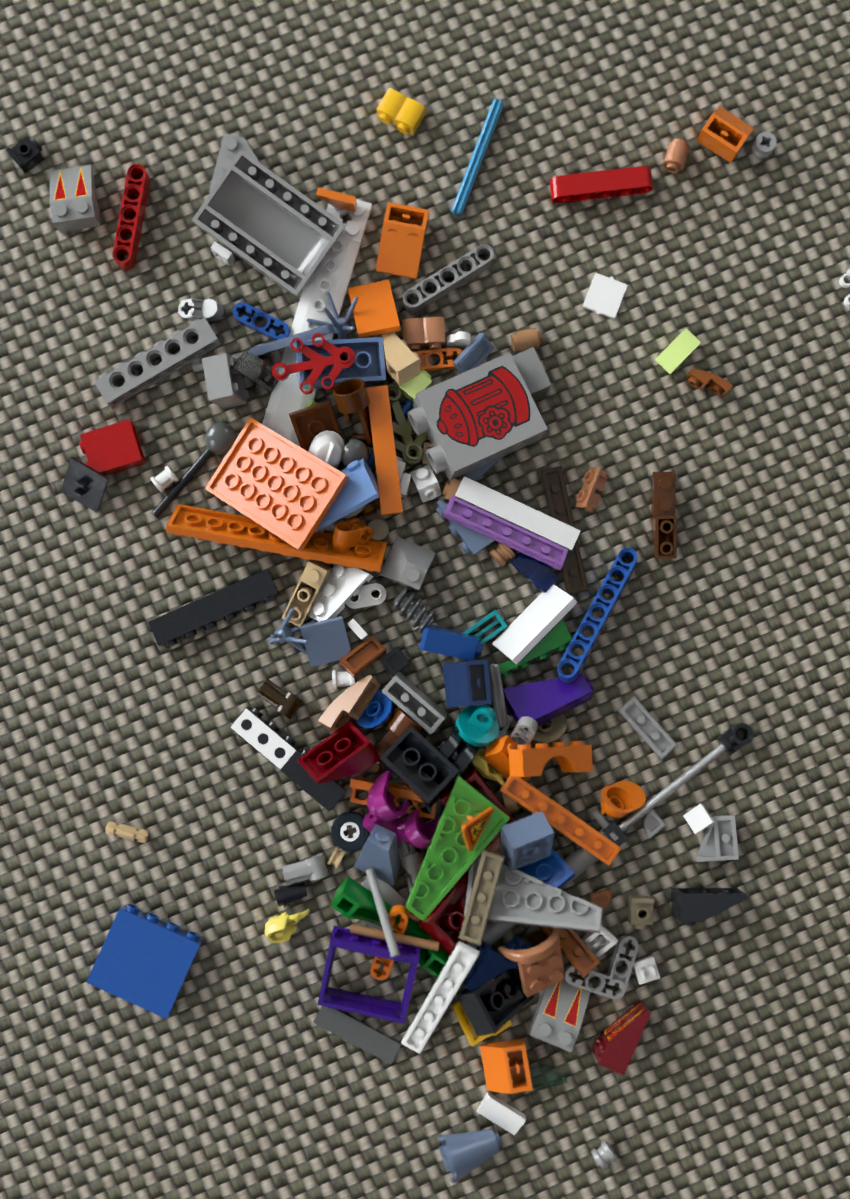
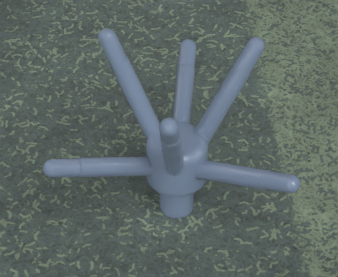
M327 292L326 296L333 315L326 307L323 308V311L333 323L335 333L338 334L339 339H347L346 333L355 330L354 326H348V322L353 315L358 297H354L346 317L339 318L331 294ZM310 318L307 319L308 323L320 326L330 324Z
M291 608L285 620H282L281 628L275 630L274 634L268 638V641L271 645L288 642L307 655L306 649L297 643L308 644V640L292 637L293 633L300 631V627L291 630L286 627L295 610ZM312 620L303 625L317 622V620Z

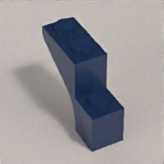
M517 934L506 945V948L511 950H524L535 947L534 944ZM482 941V944L476 948L479 951V955L462 984L465 988L474 990L508 969L519 968L518 962L504 957L497 948Z

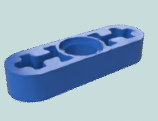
M240 302L233 307V316L238 323L274 341L288 337L290 334L289 327L285 322L247 303ZM246 309L247 314L252 316L251 323H249V317L245 315L240 317L238 311ZM264 317L267 319V324L265 327L259 328L256 326V320ZM271 324L278 330L282 327L285 334L277 336L276 331L271 329Z

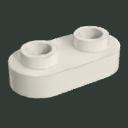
M381 584L363 585L359 588L360 592L357 594L359 599L353 602L350 598L345 604L351 609L380 605L385 601L387 593ZM378 590L380 592L379 597H372V592Z

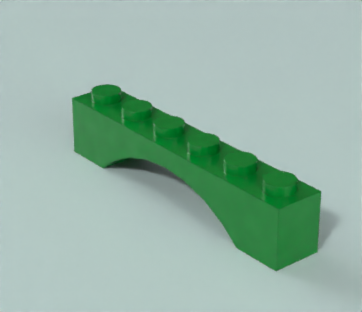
M563 618L517 665L511 660L498 664L501 679L510 675V670L517 666L521 670L531 665L529 661L536 657L538 661L549 657V651L557 648L558 652L568 648V642L572 640V637Z
M348 876L336 890L330 907L348 919L368 921L382 928L372 892ZM384 901L387 913H389L392 905ZM397 914L395 918V923L398 924L399 919L402 916L401 914ZM408 917L404 935L432 940L417 925V922ZM440 947L438 951L421 948L418 963L421 968L438 978L451 955H447Z

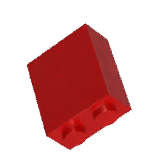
M130 419L80 434L82 439L79 442L80 448L88 459L85 464L105 476L146 464L135 424Z

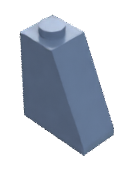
M375 824L361 849L354 867L364 872L374 868L378 879L393 886L402 867L396 833Z

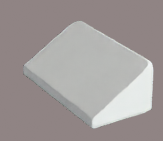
M487 1092L476 1111L513 1135L518 1132L527 1120L525 1114Z

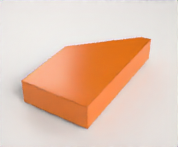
M320 187L317 189L316 196L330 205L356 212L357 200L355 196Z

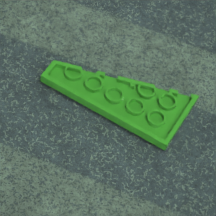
M459 775L406 903V908L422 921L430 915L497 835L501 827L510 819L506 813ZM489 807H493L494 811L474 849L471 852L468 851L461 829L462 825L469 821L467 816L475 817Z

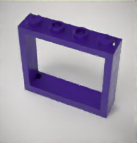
M334 926L318 1005L404 1024L421 948L397 943L400 955L391 958L385 940L351 934L350 929ZM336 948L409 963L410 967L402 1002L329 987Z

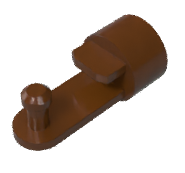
M354 378L338 383L333 388V394L339 411L344 414L346 421L351 420L353 414L358 412L364 430L362 434L352 433L351 439L367 442L370 448L373 447L368 408L370 400L364 381Z
M401 708L397 710L387 723L390 729L375 747L379 758L410 726L419 734L424 730L421 725ZM379 760L367 770L372 774H381L387 767Z

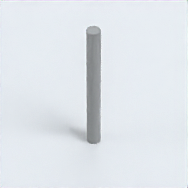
M371 868L366 870V875L391 958L399 956L400 953L375 870Z

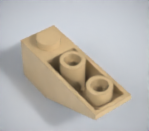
M396 332L382 334L387 372L400 386L421 374V359L416 352L413 353L407 343L396 335Z
M308 561L282 619L285 620L290 609L294 608L295 610L289 622L298 627L303 625L333 567L322 561Z

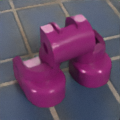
M389 770L378 777L369 790L367 806L370 812L365 815L362 825L370 833L375 824L396 833L398 844L403 841L409 846L425 848L430 845L441 816L426 824L418 817L420 811L417 809L406 818L397 819L406 813L409 801H405L397 807L393 804L395 796L386 790L392 771Z

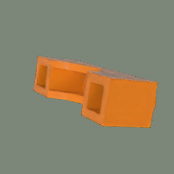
M569 741V745H566V742H552L551 747H548V743H535V748H531V744L517 745L518 749H509L510 777L541 776L545 764L551 758L557 761L562 772L593 771L592 745H583L582 741Z

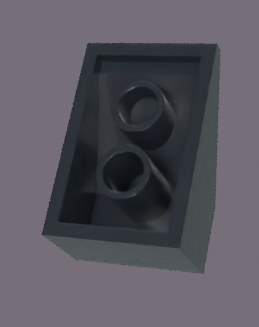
M671 888L672 915L682 922L683 925L693 926L696 925V922H703L746 900L747 894L738 888Z
M512 968L474 990L464 989L457 995V998L477 1036L495 1034L530 1002L534 995L527 998L523 993L519 968Z

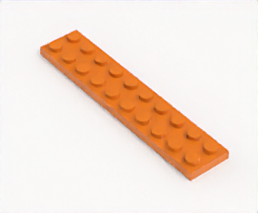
M182 504L177 505L166 525V533L176 536L208 540L218 544H230L240 548L257 549L261 552H273L283 556H295L304 560L322 561L326 564H338L348 568L365 569L369 572L381 571L387 542L370 539L365 544L348 550H339L332 546L334 532L324 531L322 533L319 530L312 535L301 552L247 516Z

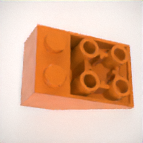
M392 202L387 203L376 272L417 280L429 223V210Z

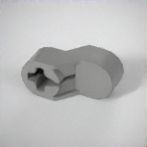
M190 298L180 303L178 312L181 317L189 321L205 317L208 322L217 321L223 316L224 308L222 304L213 299Z

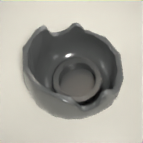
M219 422L214 423L207 429L205 441L207 447L212 452L221 455L228 453L238 436L231 425Z
M350 439L349 443L345 445L342 451V467L344 469L355 460L359 461L364 458L366 463H368L369 449L363 441Z

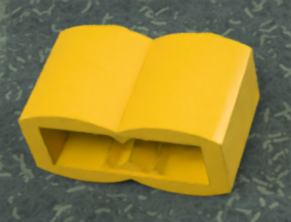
M389 88L377 108V115L382 123L397 126L398 131L405 135H414L426 115V110L419 102Z

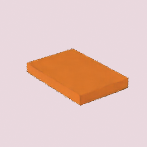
M389 279L348 288L351 304L354 297H358L353 311L358 338H368L401 331Z

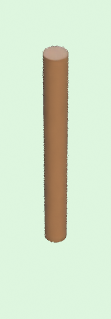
M351 924V934L386 941L383 930ZM394 933L396 943L438 951L439 942Z

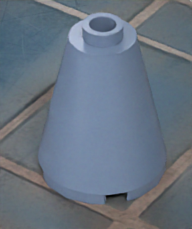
M492 1129L441 1135L437 1138L438 1141H442L443 1145L439 1146V1150L446 1171H451L453 1177L450 1178L452 1183L457 1182L499 1152V1147L502 1146L498 1133H494Z

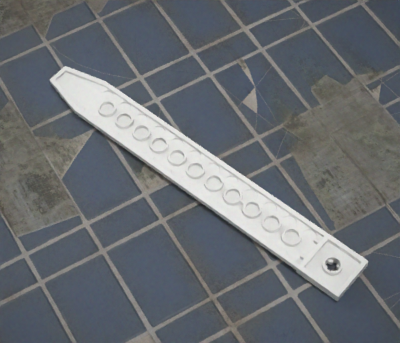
M357 200L356 212L336 208L328 203L326 211L343 223L341 217L349 215L352 220L344 223L346 225L345 229L305 284L289 336L321 327L320 325L308 323V318L332 323L323 311V308L326 307L333 315L326 296L327 292L331 294L338 316H340L372 210V203ZM335 332L324 335L325 340H332ZM317 337L314 341L323 339L321 337ZM291 346L285 347L281 360L286 365L296 363V352L292 350ZM280 367L277 374H283L284 368ZM297 373L290 374L289 378L285 381L275 380L262 424L300 447L289 413L303 409L308 402L314 401L318 388L313 389L309 395L303 394L298 387Z

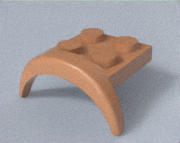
M553 928L552 934L546 941L529 949L511 950L502 946L498 948L504 957L518 962L522 989L527 998L564 979L565 972L560 948L559 928Z

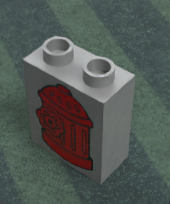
M510 352L416 393L413 403L414 409L407 412L415 433L420 435L426 432L433 446L426 450L432 469L436 474L445 471L449 481L452 478H458L502 456L504 457L539 441L548 430Z

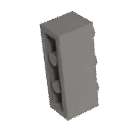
M400 672L381 691L430 734L436 730L448 714Z

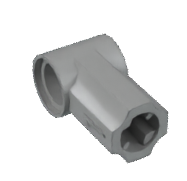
M324 854L314 855L305 858L304 861L282 866L284 880L287 885L308 879L310 881L318 880L329 876Z

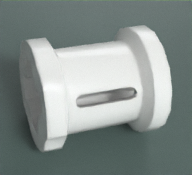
M168 465L156 477L152 476L150 478L161 493L165 492L164 489L174 481H179Z
M332 670L333 689L352 686L355 684V678L347 671L337 672Z

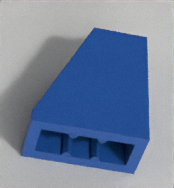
M430 625L424 628L419 649L474 661L477 656H481L483 644H480L481 638Z

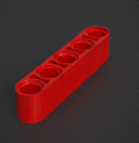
M133 164L127 170L112 252L115 262L123 270H131L136 264L150 188L149 175L140 164ZM137 175H143L141 179L135 180ZM134 195H139L137 199L131 200ZM130 215H136L134 219L127 220ZM132 235L130 240H124L125 236ZM123 255H129L126 260L120 261Z
M649 166L561 175L549 180L553 203L637 195L653 190L651 167Z

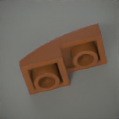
M691 369L685 376L692 387L702 390L707 384L714 394L721 395L722 397L733 387L725 379L699 369Z

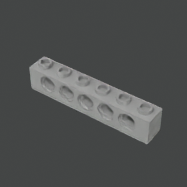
M206 318L196 319L186 329L175 331L172 337L167 340L156 342L150 350L139 352L133 360L120 363L116 367L117 369L110 373L101 374L94 383L105 402L111 408H114L221 344ZM191 337H199L196 343H189ZM174 347H180V351L177 354H171V350ZM155 358H162L159 365H153ZM138 368H143V373L140 376H134ZM119 379H125L121 387H116Z

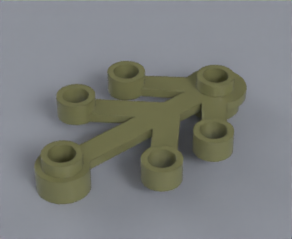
M395 384L388 385V393H393L395 398L389 397V401L397 424L392 422L393 432L401 436L404 441L403 444L394 439L395 450L402 453L403 459L407 463L417 464L424 455L421 446L427 433L417 435L413 442L411 436L413 428L409 419L406 422L399 403L401 389ZM410 451L415 452L416 456H415V457H411V456L409 455V452H410Z

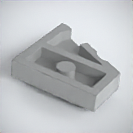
M735 815L712 816L715 823L707 827L695 857L696 862L739 860Z

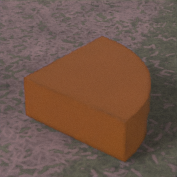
M611 889L590 892L591 903L601 907L603 912L611 900Z

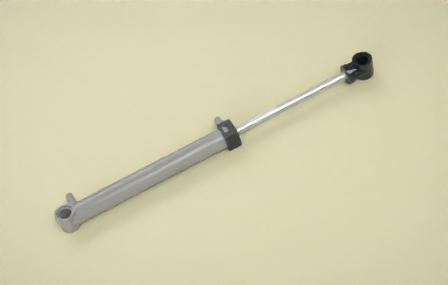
M745 723L730 725L728 730L716 738L719 745L620 824L617 825L612 819L608 822L599 810L595 811L593 815L601 826L599 832L617 845L623 844L628 840L623 832L722 753L726 752L731 756L743 745L750 743L754 736L752 727ZM739 728L744 730V737L741 740L736 736V731ZM581 846L563 860L575 873V876L561 889L599 859ZM488 921L482 941L492 945L517 924ZM471 942L467 943V945L474 949L480 946Z

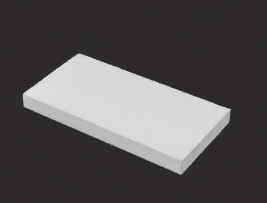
M551 583L492 643L493 646L517 665L577 604V601Z

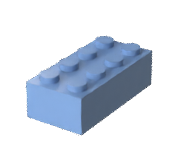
M383 337L326 340L337 348L342 346L349 347L355 353L354 364L350 368L342 369L334 382V387L342 381L354 378L363 380L365 385L384 384L386 381ZM317 340L314 342L316 344H320L322 340ZM303 341L304 345L321 356H332L322 347H315L312 341ZM296 342L295 348L298 349L301 347L300 342ZM296 352V363L311 360L302 353ZM344 353L340 356V359L346 361L349 356ZM334 365L325 367L314 384L313 389L323 388L321 380L330 374ZM313 369L297 372L299 389L301 382L307 380ZM327 379L324 381L326 387L331 386V380ZM309 384L303 386V389L311 388Z

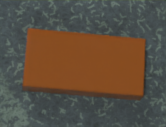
M371 635L340 659V664L355 678L386 653V649Z

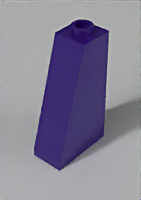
M580 673L572 683H564L560 678L507 687L503 689L505 703L516 722L521 717L527 716L536 720L539 726L591 700L594 688L590 680H585L582 673Z

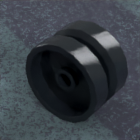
M454 729L449 737L443 740L437 750L460 771L458 773L460 776L480 747L466 742L460 750L458 747L463 742V739L459 735V731ZM457 776L455 777V779L453 780V782L450 784L451 786H452V785L454 784V782L456 781Z

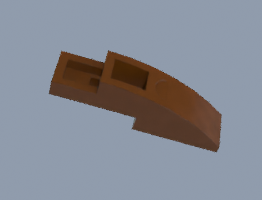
M653 472L651 521L654 559H677L676 472Z

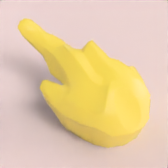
M479 749L471 760L472 766L484 778L497 781L503 786L505 783L503 776L496 772L497 770L483 758L486 749Z
M310 909L293 915H288L284 912L280 916H275L268 920L265 924L267 939L273 943L289 941L291 935L297 930L296 924L310 913Z

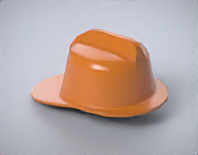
M626 780L602 788L601 814H607L612 818L619 819L641 808L646 801L643 789L637 784Z

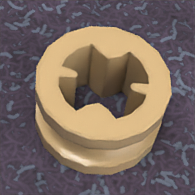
M336 846L327 864H333L334 868L337 869L346 851H339V847Z

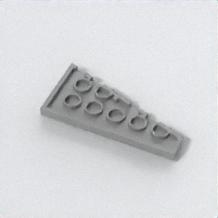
M481 854L471 864L469 869L464 917L466 914L478 866L480 863ZM503 865L488 921L600 933L602 908L565 893L561 889L545 884L543 881L521 871H511L508 866Z

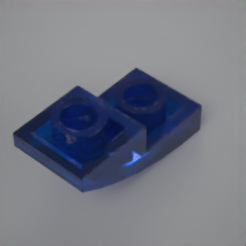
M521 552L511 562L516 570L524 578H528L541 593H546L559 578L545 563Z

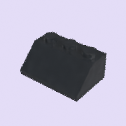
M412 726L380 757L382 764L392 771L429 808L446 792L460 772Z

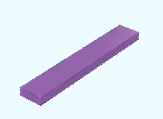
M451 496L443 514V517L558 570L563 567L569 551L565 547L454 496Z

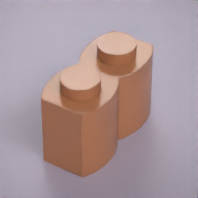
M444 317L408 318L402 320L403 340L411 351H420L421 348H429V350L442 349V347L446 346Z

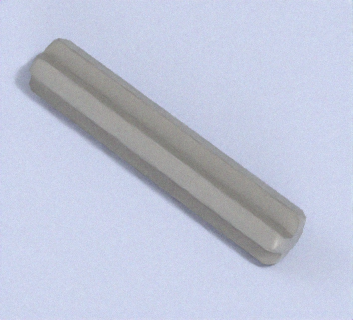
M490 664L488 669L493 707L499 727H505L508 725L500 668L498 664Z

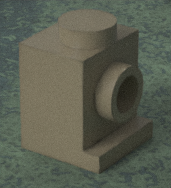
M629 895L628 922L634 924V928L647 929V925H653L654 898L646 895ZM640 910H645L646 914L644 917H639L638 913Z

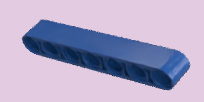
M624 548L618 553L559 662L558 677L562 682L572 683L576 680L636 568L638 558L636 551L632 548ZM629 557L633 562L627 564L622 559ZM619 575L623 577V580L616 582L612 577ZM609 593L613 595V599L605 600L602 596ZM599 611L603 613L604 616L600 619H596L592 616V614L594 612ZM585 630H591L594 635L585 637L582 633ZM579 648L584 653L581 656H575L572 654V651ZM565 667H570L574 672L571 675H565L562 673V670Z

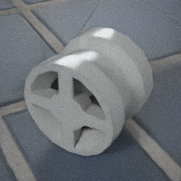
M770 132L760 133L752 145L753 155L759 159H765L770 156L776 146V137Z
M605 1140L601 1142V1146L598 1149L591 1151V1154L604 1171L609 1168L611 1162H616L619 1159Z

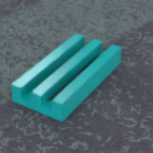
M495 609L463 633H471L495 616L497 618L495 621L474 635L480 637L500 622L502 625L500 628L481 640L480 644H485L508 626Z

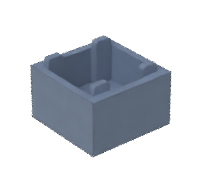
M542 811L532 813L531 816L508 825L504 824L501 827L499 850L505 856V861L510 870H516L551 856L554 831Z

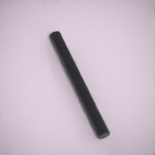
M206 448L151 512L155 517L159 518L213 455L210 450Z

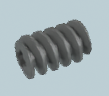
M407 586L393 601L394 606L392 609L396 611L401 608L399 615L407 614L406 622L414 620L413 628L420 625L418 632L421 634L424 628L430 626L438 616L433 618L434 609L429 612L426 611L428 604L420 606L421 598L414 601L416 593L413 592L408 595L409 587Z

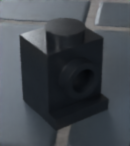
M25 137L11 149H6L25 174L44 160L40 153L43 149L35 139L31 141L28 137Z

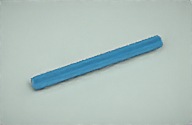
M494 99L452 207V213L461 216L463 214L503 109L504 102L502 100Z

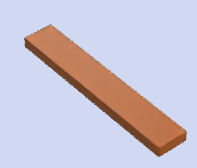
M388 385L367 387L366 390L370 400L368 407L381 515L403 513Z
M509 776L501 787L500 791L532 813L542 811L553 828L608 866L611 865L622 849L619 845L523 778Z

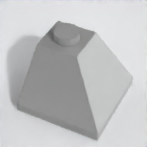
M396 536L380 576L419 592L436 553Z

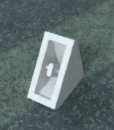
M601 925L600 933L588 931L581 939L597 958L618 942V939L603 925Z

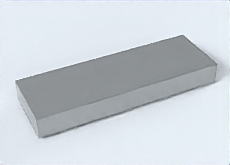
M635 696L617 710L660 759H663L678 745Z

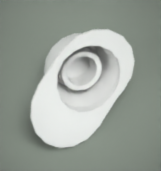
M326 430L314 437L308 452L337 469L342 459V451L345 445L338 433Z

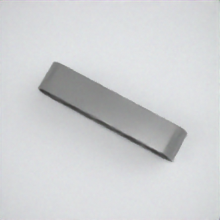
M480 245L407 290L403 296L404 309L410 314L418 313L489 269L493 263V249L489 245ZM485 254L489 259L481 260L479 256ZM468 265L471 267V270L465 272L461 267ZM446 276H450L454 280L450 283H447L443 280V278ZM428 287H433L436 289V291L432 294H429L425 291V289ZM410 298H415L418 300V303L411 305L407 301Z

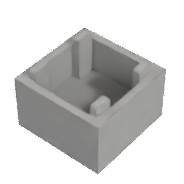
M227 353L202 358L209 401L223 409L247 404L249 392L245 390L244 365Z

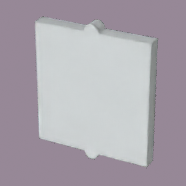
M595 272L582 307L596 312V315L601 314L615 319L628 285L614 280L613 277L609 278Z

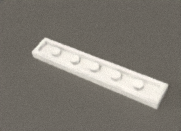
M465 476L462 478L454 496L570 551L573 549L580 534V530Z
M461 941L458 942L402 1038V1045L419 1054L422 1052L479 955L478 950Z

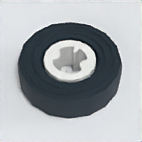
M356 812L340 814L333 821L331 827V837L334 844L345 851H355L362 848L370 835V832L362 825L364 817ZM348 825H352V829L353 827L356 828L353 837H348L349 834L346 836L344 833Z

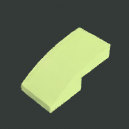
M686 328L655 360L671 374L701 342Z

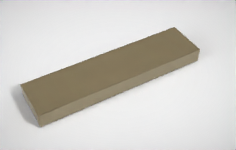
M483 850L459 939L478 945L482 944L505 860L504 855Z

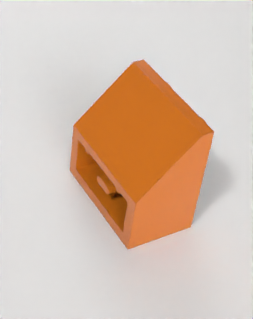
M719 106L702 128L696 141L729 163H732L754 128Z
M523 1038L480 1045L487 1091L513 1094L533 1090Z

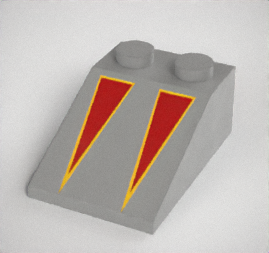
M91 164L50 171L52 223L59 232L101 226Z
M569 974V976L572 977V980H573V978H574L575 976L572 975V974ZM564 979L542 990L528 1026L530 1036L572 1052L591 992L572 986Z

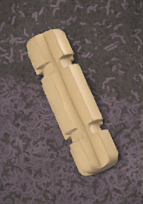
M112 821L107 823L105 829L106 834L113 836L117 834V837L133 841L137 839V842L146 843L149 837L148 830H137L136 827L124 824L117 825L116 822Z

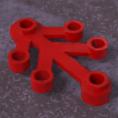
M316 333L312 336L313 345L317 348L322 347L332 354V356L323 357L304 345L300 338H294L290 342L292 350L302 353L311 360L290 365L282 362L276 363L272 368V374L276 380L285 381L289 378L290 374L313 369L307 380L300 384L301 392L309 395L312 393L313 386L325 367L334 365L330 374L321 380L322 387L325 390H331L342 369L350 368L354 364V351L346 346L337 348L326 341L322 334ZM316 337L323 339L320 344L314 342ZM300 342L301 347L296 349L293 347V344ZM344 353L349 356L346 361L340 359V356ZM280 367L285 370L281 375L277 374V369ZM327 379L332 381L329 387L324 385V381ZM305 384L311 386L309 391L303 390Z

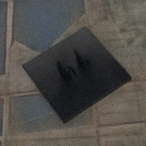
M72 457L60 492L97 513L109 478Z

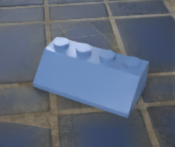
M364 458L351 462L347 468L341 470L349 479L315 532L379 497L377 478Z

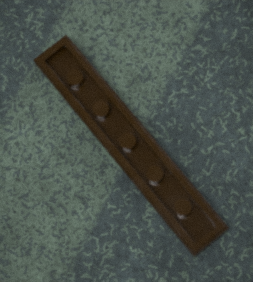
M562 466L541 470L540 473L550 517L575 528ZM576 540L573 549L568 551L561 568L565 590L569 595L589 591L578 540Z

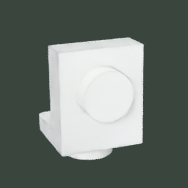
M429 464L410 472L423 503L442 495L439 483Z

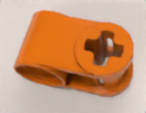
M356 517L343 522H337L334 527L332 546L339 550H348L365 544L371 539L373 529L369 526H364L360 519Z

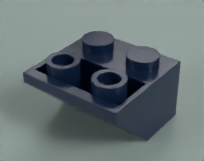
M488 659L443 664L447 708L492 704Z

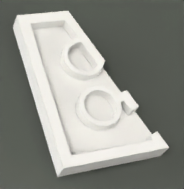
M334 564L308 616L317 621L335 618L345 608V603L352 596H356L360 592L359 588L366 581L369 582L374 576L358 568H348L343 565Z

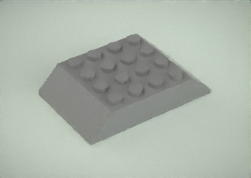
M240 150L192 219L196 225L217 242L295 296H298L346 227L344 223L243 150Z

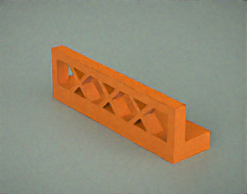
M356 775L352 777L350 781V787L352 788L350 802L367 805V798L356 797L357 789L369 792L376 779ZM388 783L386 790L395 796L393 802L396 807L400 805L397 801L399 797L409 799L413 804L408 807L406 814L414 812L415 809L411 808L415 806L420 811L418 816L435 819L438 800L433 804L431 813L424 812L418 805L419 802L423 801L407 786Z

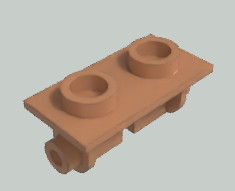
M590 468L585 474V482L576 498V508H585V511L590 513L596 510L601 496L596 494L595 490L603 492L608 479L606 477L608 473L602 471V468Z

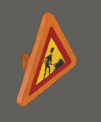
M489 807L475 817L467 816L469 821L463 824L461 829L468 851L471 852L474 849L494 811L493 807Z

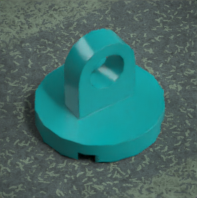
M489 706L466 707L457 717L456 728L458 727L459 735L468 744L476 747L488 746L498 736L499 724L496 719V713Z

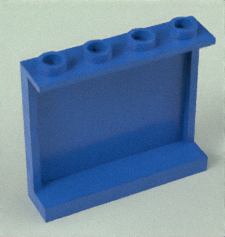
M123 905L118 910L86 983L167 1019L172 1013L177 996L204 940L200 939V935L195 932L188 931L186 933L180 930V926L175 923L160 921V917L155 914L140 912V908L135 905Z

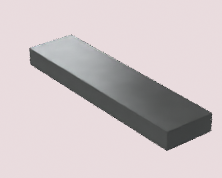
M321 1006L313 1022L390 1065L401 1046V1042L339 1009Z

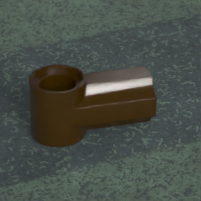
M269 679L262 684L257 695L275 706L278 712L289 719L293 717L303 702L297 696L283 690Z

